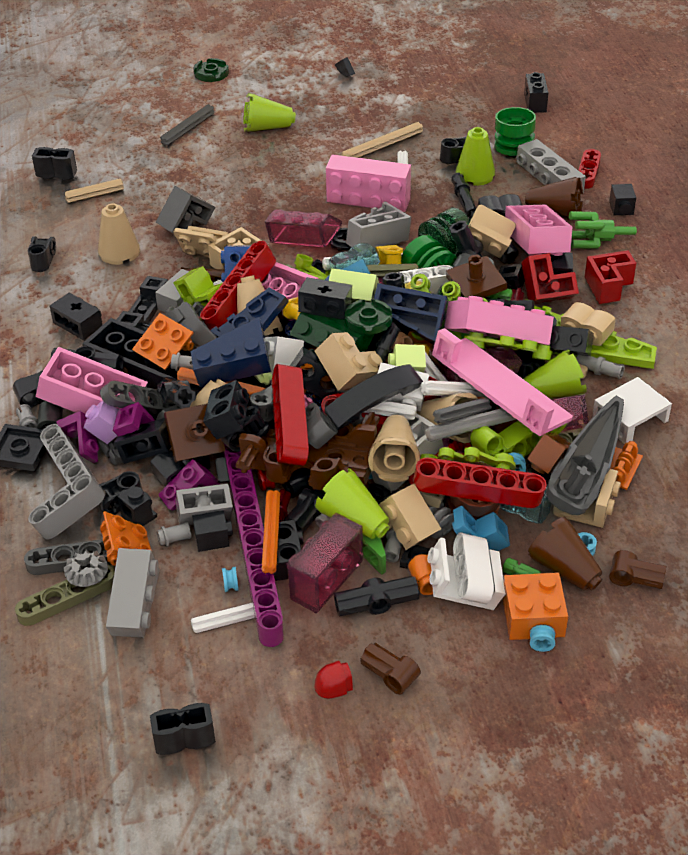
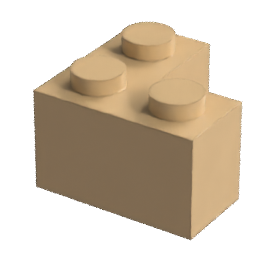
M240 227L216 240L215 243L212 242L208 245L210 266L215 269H225V264L221 263V251H224L225 246L252 245L262 240Z
M348 332L332 333L315 350L316 355L338 391L350 390L359 383L378 374L382 362L381 357L375 351L360 352L355 345L354 339Z
M415 484L396 492L379 504L389 518V530L394 529L397 539L402 543L405 550L441 530Z

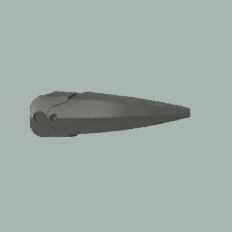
M184 302L178 308L169 306L165 313L170 319L194 332L191 339L197 348L217 338L207 328L205 323L200 320V313L204 309L201 303L195 302L192 306Z
M614 396L588 422L571 443L564 458L559 461L553 470L546 488V496L559 510L571 515H581L586 512L598 497L605 475L611 467L621 426L624 399L619 396Z

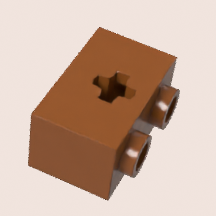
M544 433L527 459L533 463L531 467L543 475L545 472L547 474L553 473L559 461L564 458L571 443L557 433Z

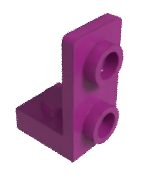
M139 402L118 409L112 431L119 437L139 430L141 424L155 421V419Z
M79 411L56 421L57 425L70 438L78 437L79 455L92 463L98 462L99 447L97 438L84 428L87 420L85 413Z
M192 459L159 493V497L168 509L174 511L176 509V490L196 488L198 485L200 487L220 485V482H218L209 469Z

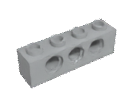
M538 139L518 146L517 163L544 185L572 177H580L584 193L586 176Z

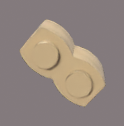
M575 302L561 317L560 326L589 329L594 333L592 345L601 346L614 331L615 317L608 312L594 310L587 304Z

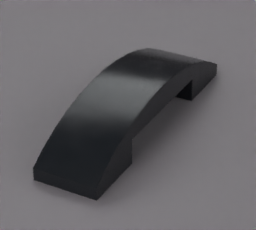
M147 276L140 286V296L128 312L122 311L117 320L140 329L142 323L148 324L158 310L155 292L168 279Z
M411 364L388 369L366 379L342 394L325 408V413L336 429L340 430L359 420L360 414L399 393L404 396L421 387L420 385L423 380Z

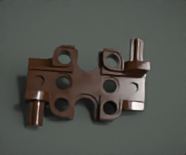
M369 412L368 415H365L362 424H358L355 427L349 424L338 430V433L319 450L308 442L309 452L305 466L279 463L277 461L275 429H270L263 437L241 433L239 437L241 455L235 466L241 469L242 473H246L250 469L265 471L269 481L280 484L288 482L295 470L308 468L311 471L308 481L309 486H313V489L323 490L325 485L342 470L348 473V468H350L368 489V478L372 472L369 467L368 456L377 437V425L380 417L375 416V412Z

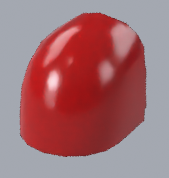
M335 661L327 664L316 675L315 691L322 698H336L346 695L348 691L353 690L352 674L347 662L340 663V661Z

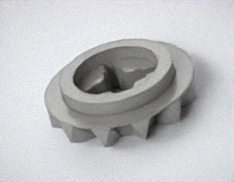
M85 550L84 554L75 552L74 558L67 559V565L64 567L65 577L68 582L80 587L91 586L100 582L108 571L105 556H100L97 551L89 553L87 550ZM87 564H90V568L86 567L83 570H81L80 566H87Z

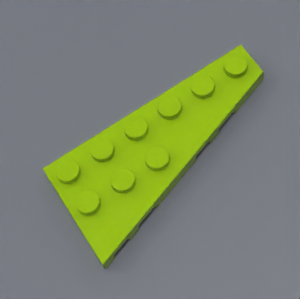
M534 306V309L543 310L545 314L554 316L557 320L556 326L561 325V317L564 314L551 312L552 308L547 306L542 308ZM615 331L612 332L601 346L592 345V357H604L606 361L617 364L654 369L657 347L634 338L624 339L618 337Z

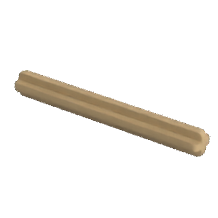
M419 122L413 123L342 152V156L362 157L422 133L423 126Z

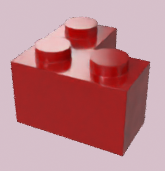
M629 250L587 257L584 278L599 304L620 301L622 286L631 285L634 282L636 262Z
M550 253L528 256L521 262L528 300H534V304L571 299L579 294L575 272L554 275Z

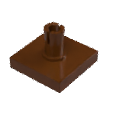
M471 255L468 258V263L446 270L447 279L459 284L461 289L460 297L469 298V296L485 298L507 290V282L487 256L481 258L480 255Z
M207 404L164 413L175 462L225 452L224 443L220 439H216L203 423Z

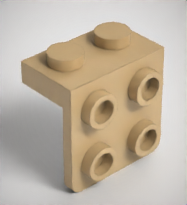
M478 205L468 226L473 237L483 244L485 251L501 258L512 241L510 237L516 224L486 206Z
M188 226V229H174V235L185 253L190 255L201 254L208 258V245L212 242L215 243L216 240L228 234V232L194 226Z
M610 469L607 472L598 497L584 514L571 515L559 510L555 506L553 514L558 517L565 516L570 520L603 528L607 515H612L615 500H612L613 496L617 497L621 482L616 481L618 471Z

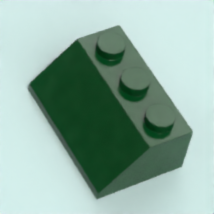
M302 312L299 314L290 333L295 339L304 340V344L317 349L332 333L348 332L354 339L355 345L360 352L367 351L375 334L356 333L346 326L345 319Z

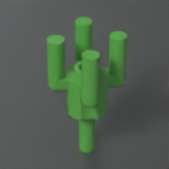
M569 212L570 220H589L575 222V229H585V231L572 230V239L589 238V240H572L571 248L598 249L601 246V241H611L615 235H636L637 233L636 227L614 226L613 220H599L597 212Z

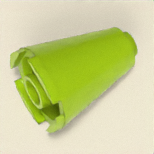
M252 93L247 94L246 97L250 99L244 105L243 124H247V127L244 128L245 132L290 127L291 123H295L296 113L293 112L291 107Z
M475 127L468 131L456 168V173L463 174L465 182H473V186L488 184L493 180V176H495L488 133L480 127Z
M569 349L563 351L523 379L551 400L581 396L587 392L586 384L581 386L580 380L584 376L574 354L569 355Z
M348 468V473L344 470L337 473L323 488V491L326 492L323 499L318 497L315 507L320 513L371 539L376 537L382 538L390 528L388 516L356 473Z

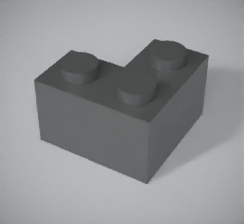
M174 186L156 223L174 233L175 228L188 229V226H191L194 220L207 225L216 207L200 197Z

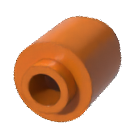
M419 554L409 562L408 569L411 576H415L420 593L432 595L433 588L429 581L432 571L431 564L427 561L428 555Z

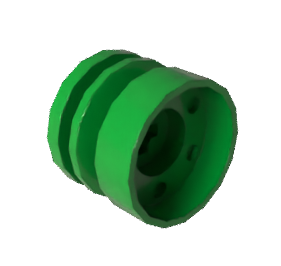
M521 107L499 110L495 115L496 132L494 148L496 151L504 155L517 156L519 145L535 140V113Z
M422 235L415 238L405 248L401 256V264H417L419 269L441 265L452 267L457 256L443 247L433 237Z

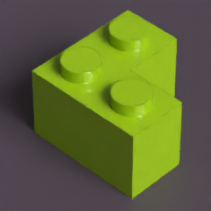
M203 266L189 271L173 282L184 302L192 306L195 302H199L204 307L222 285V283L214 285L210 274Z

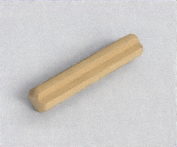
M121 179L111 180L66 191L65 198L68 203L121 191L124 189V185Z

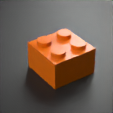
M560 574L504 575L506 594L502 599L509 640L530 639V630L537 625L552 627L555 631V638L565 637L568 612Z

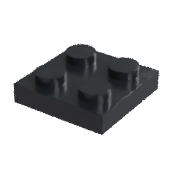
M4 424L0 431V466L35 471L46 450L40 439L41 432L44 429Z

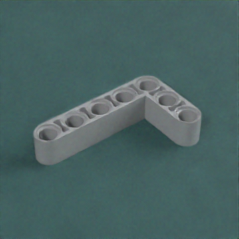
M57 424L47 426L41 432L40 439L68 484L37 506L28 518L32 526L45 539L56 537L99 505L105 496L103 489L83 458L79 455L78 450Z

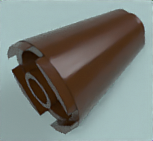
M572 177L531 188L529 193L525 194V204L547 205L555 213L565 217H569L570 211L582 212L583 201H581V194H583L581 178Z
M565 516L560 517L551 523L554 528L550 529L547 533L543 530L529 547L528 555L552 572L559 573L560 577L579 589L585 591L589 588L592 591L603 580L600 577L602 570L571 522Z

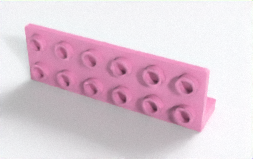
M445 328L438 331L432 356L475 387L476 390L491 399L496 405L511 414L513 418L520 421L533 433L542 436L544 433L546 434L572 420L573 415L469 339L464 338L460 340Z

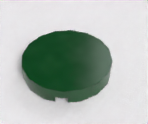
M208 58L207 62H197L193 67L195 78L200 81L216 82L228 76L229 66L226 65L224 60Z
M371 299V302L358 300L350 304L345 311L346 326L359 334L370 335L383 332L391 326L393 320L391 307L385 302Z

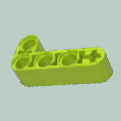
M516 421L500 433H496L488 426L473 429L470 441L472 447L490 456H494L497 453L509 454L514 452L525 457L533 451L542 436H538L520 421ZM566 424L548 433L559 434L562 430H564Z

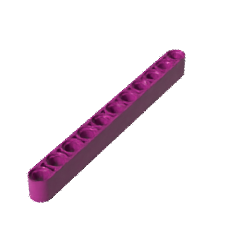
M224 444L225 452H223V456L226 459L229 487L259 641L264 646L275 647L282 643L284 639L283 617L274 574H265L261 570L264 527L252 470L250 469L246 473H242L241 469L236 468L235 465L241 452H234Z

